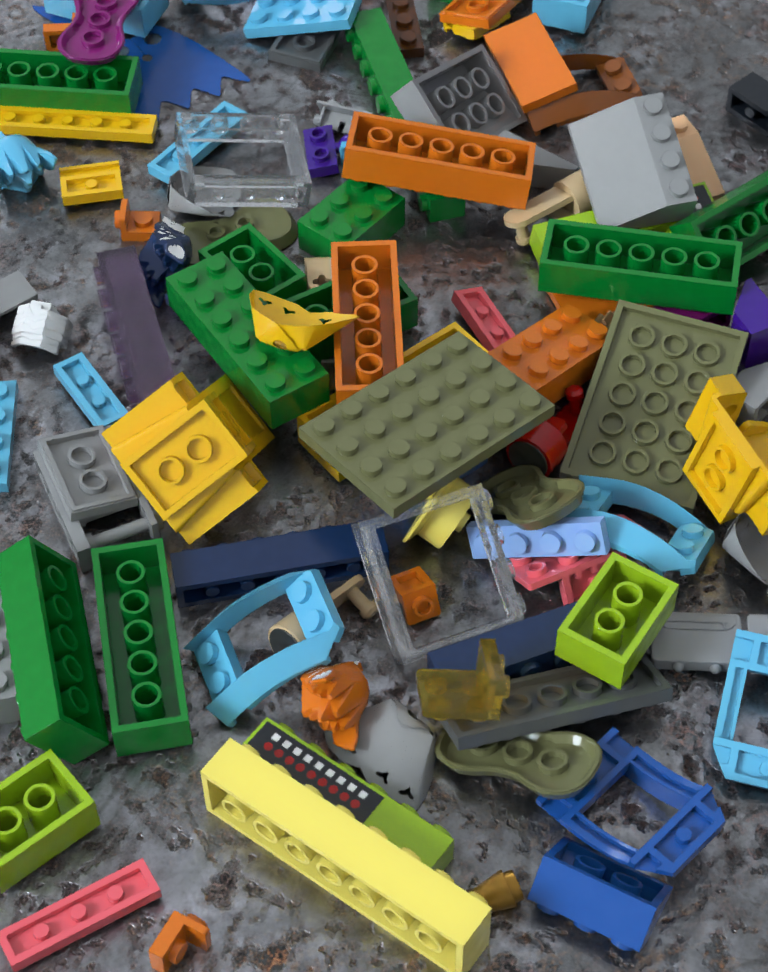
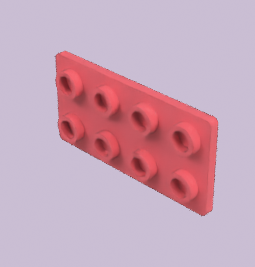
M615 514V515H617V516H620V517H622V518H625V519H627V520H630V521L636 523L635 521H633L632 519L628 518V517L625 516V515ZM610 549L607 555L508 558L501 561L500 564L503 571L529 591L558 581L562 603L565 606L580 599L612 552L627 558V555Z

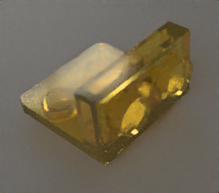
M480 638L476 670L418 669L416 671L417 690L421 713L424 717L435 720L470 719L477 722L500 720L503 698L508 699L510 695L509 675H504L505 658L504 654L498 653L495 639Z

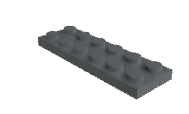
M644 654L621 690L575 665L435 696L432 697V707L454 745L460 751L475 749L481 745L502 740H513L516 737L536 732H547L553 728L570 724H581L588 720L608 715H619L622 712L642 707H653L659 703L672 701L673 687Z

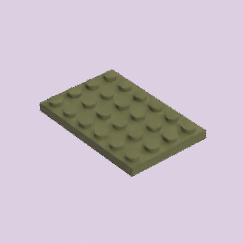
M619 299L559 472L560 478L579 480V475L628 481L667 497L693 515L699 493L682 469L697 441L690 431L688 432L685 425L710 377L733 374L736 377L749 333Z
M458 331L300 426L299 438L389 516L395 519L554 416L555 405Z

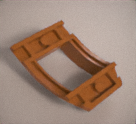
M599 54L562 55L561 57L569 71L595 70L605 90L570 94L529 111L525 115L535 136L541 134L540 130L554 124L558 128L630 98L643 95L623 57Z

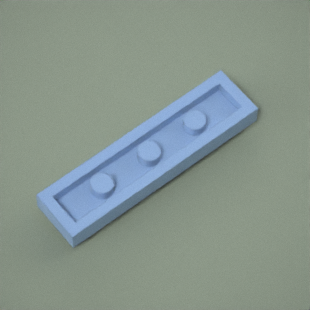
M604 516L564 517L545 528L531 531L522 530L509 520L470 521L466 526L473 559L607 555L611 549Z

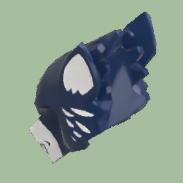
M164 216L161 223L158 222L154 225L155 231L138 255L135 265L139 270V274L143 275L146 279L144 292L156 308H160L167 290L165 278L187 268L190 265L193 252L190 237L184 234L185 227Z

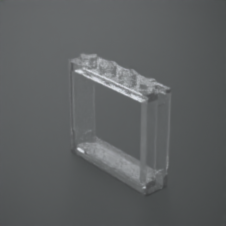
M176 112L174 139L185 198L200 207H308L312 181L295 114ZM280 121H289V124H288V126H287V125H286V122H280ZM188 142L283 143L291 175H195Z
M482 483L421 501L395 519L384 513L351 524L395 664L406 665L424 659L430 651L525 619L523 614L527 611L526 604L522 595L516 593L512 580L515 579V570L510 559L505 558L501 546L504 544L503 532L497 523L494 524L490 511L493 509V501L489 491L483 489ZM469 499L506 616L413 648L376 529Z

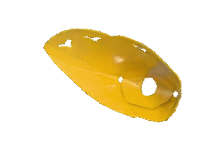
M253 289L249 294L255 337L262 343L293 352L306 351L360 317L333 312L310 313L296 303L266 292ZM259 298H261L263 301H269L272 304L263 305ZM283 308H286L288 311H293L295 313L285 314ZM319 319H331V321H328L325 324H323L322 321H320Z

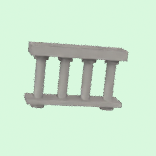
M39 450L32 451L37 473L82 573L93 569L92 548L104 547L148 531L151 539L161 538L159 530L164 529L161 516L156 510L151 509L147 499L131 479L130 482L138 496V506L136 508L141 518L93 536L91 533L85 534L82 528L86 527V523L122 510L70 522Z

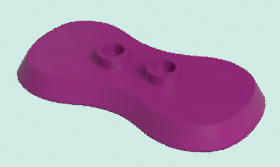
M74 0L75 17L58 38L57 47L59 52L69 61L83 65H102L113 61L125 44L124 20L133 12L139 0Z

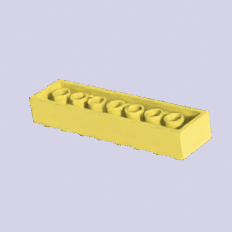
M229 738L200 771L206 810L445 971L469 972L489 945L492 908L480 894L474 891H465L456 885L446 872L440 869H435L434 871L422 863L415 852L406 847L399 848L391 843L380 829L374 826H365L356 820L353 813L342 805L335 806L325 800L315 787L309 784L302 785L293 779L283 766L279 764L272 765L261 758L256 749L249 744L244 743L241 745L232 738Z

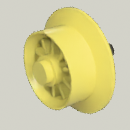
M458 477L421 501L420 513L405 534L402 542L406 543L414 536L419 535L440 549L454 530L459 533L471 516L466 512L479 491Z

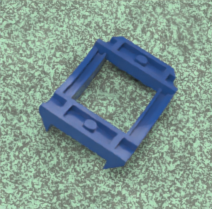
M612 727L597 741L602 749V761L588 785L580 793L568 799H548L539 796L536 798V804L573 835L603 855L633 869L676 877L725 825V818L721 807L717 806L712 793L713 787L708 783L704 786L696 784L676 774L638 746L635 748L619 736V731ZM623 775L647 793L679 810L640 849H636L618 840L583 815Z

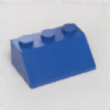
M563 837L544 854L527 899L537 903V907L547 914L555 916L560 914L573 920V924L582 931L588 933L598 932L610 938L611 943L622 950L640 952L649 940L673 887L567 837Z

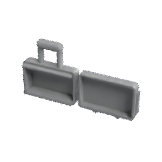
M672 612L647 649L646 656H649V660L657 669H668L675 672H682L683 670L711 671L714 674H718L721 671L727 672L736 630H742L741 617L737 614ZM748 615L745 631L768 636V615Z

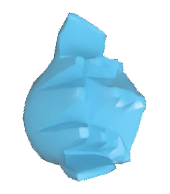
M0 131V190L9 189L28 193L38 177L44 174V168L54 170L57 157L51 152L37 147L23 135L12 134L5 136Z

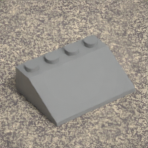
M483 44L411 80L390 96L404 120L498 136L504 130L509 131L528 120Z
M663 92L630 98L568 125L597 224L637 229L680 221L693 213L698 199Z

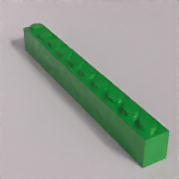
M381 7L358 11L351 29L345 30L346 40L348 43L352 42L353 56L355 60L360 61L362 77H367L369 93L371 96L375 95L376 97L375 102L378 114L404 120L390 96L413 80V77ZM417 192L419 209L421 212H426L430 223L465 216V199Z

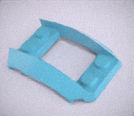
M579 475V480L585 485L583 501L578 508L565 517L604 516L611 549L639 560L661 576H664L666 571H678L680 576L697 572L715 542L714 530L706 527L691 513L672 500L649 488L624 480ZM612 504L636 508L667 521L675 526L677 530L669 543H667L642 526L620 516L607 513Z
M310 569L285 574L240 597L219 613L183 649L194 652L212 698V702L205 708L226 726L233 728L237 724L236 718L244 710H252L272 692L300 674L321 664L327 666L331 662L329 653L334 642H340L345 626L320 570ZM287 593L306 639L271 655L243 673L227 632L259 607Z
M737 629L712 745L726 780L768 790V749L733 741L747 671L768 676V636Z

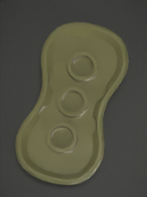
M263 199L246 204L231 217L181 224L185 227L184 234L190 237L193 252L189 266L199 262L198 250L247 223H251L275 247L283 250L290 246L298 236L296 221L280 203Z
M518 465L503 470L478 485L475 489L479 493L470 507L481 514L506 515V518L522 530H538L561 520L578 508L583 501L585 485L581 480L574 478H548L544 476L539 467L534 465Z
M443 729L435 744L437 758L456 773L470 776L508 778L521 783L537 795L548 799H568L580 793L594 777L602 761V749L596 741L581 733L569 731L536 732L516 737L513 740H502L481 745L475 749L458 751L446 730Z

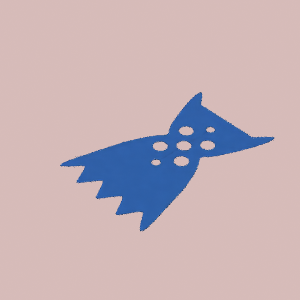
M33 6L37 13L53 23H72V19L46 13L45 7ZM156 25L153 26L148 34L154 33L161 36V41L157 44H147L144 42V38L139 36L125 39L124 46L129 49V53L125 56H139L143 85L135 111L136 114L157 115L159 120L162 101L190 108L192 89L220 96L222 77L250 81L240 70L199 43L170 29ZM144 55H151L153 57L150 61L142 60Z

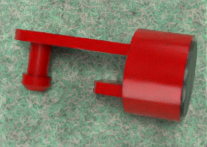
M571 385L565 390V396L569 400V404L565 405L555 417H550L507 445V456L513 467L518 465H534L541 469L544 476L548 477L562 461L567 452L583 405L584 390L581 386Z

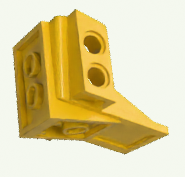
M180 372L101 433L112 447L111 451L121 463L119 465L161 518L164 521L166 520L176 533L179 532L189 545L257 494L268 483V480L252 459L275 436L226 373L199 393L185 374Z
M733 374L710 377L685 425L688 432L690 431L697 442L682 470L720 525L736 518L739 514L746 513L759 529V533L762 536L768 535V422L747 420L738 428L735 422L740 414L747 392Z

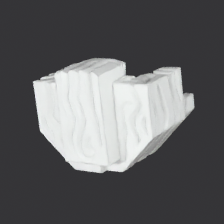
M32 300L31 303L18 307L11 332L13 335L11 346L14 348L17 345L33 346L58 355L60 348L67 349L68 347L67 344L73 324L67 317L62 316L52 303Z

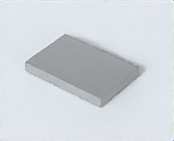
M104 425L37 439V448L70 522L138 506V496L128 475L119 465L121 464L112 453V447L101 435L105 431Z

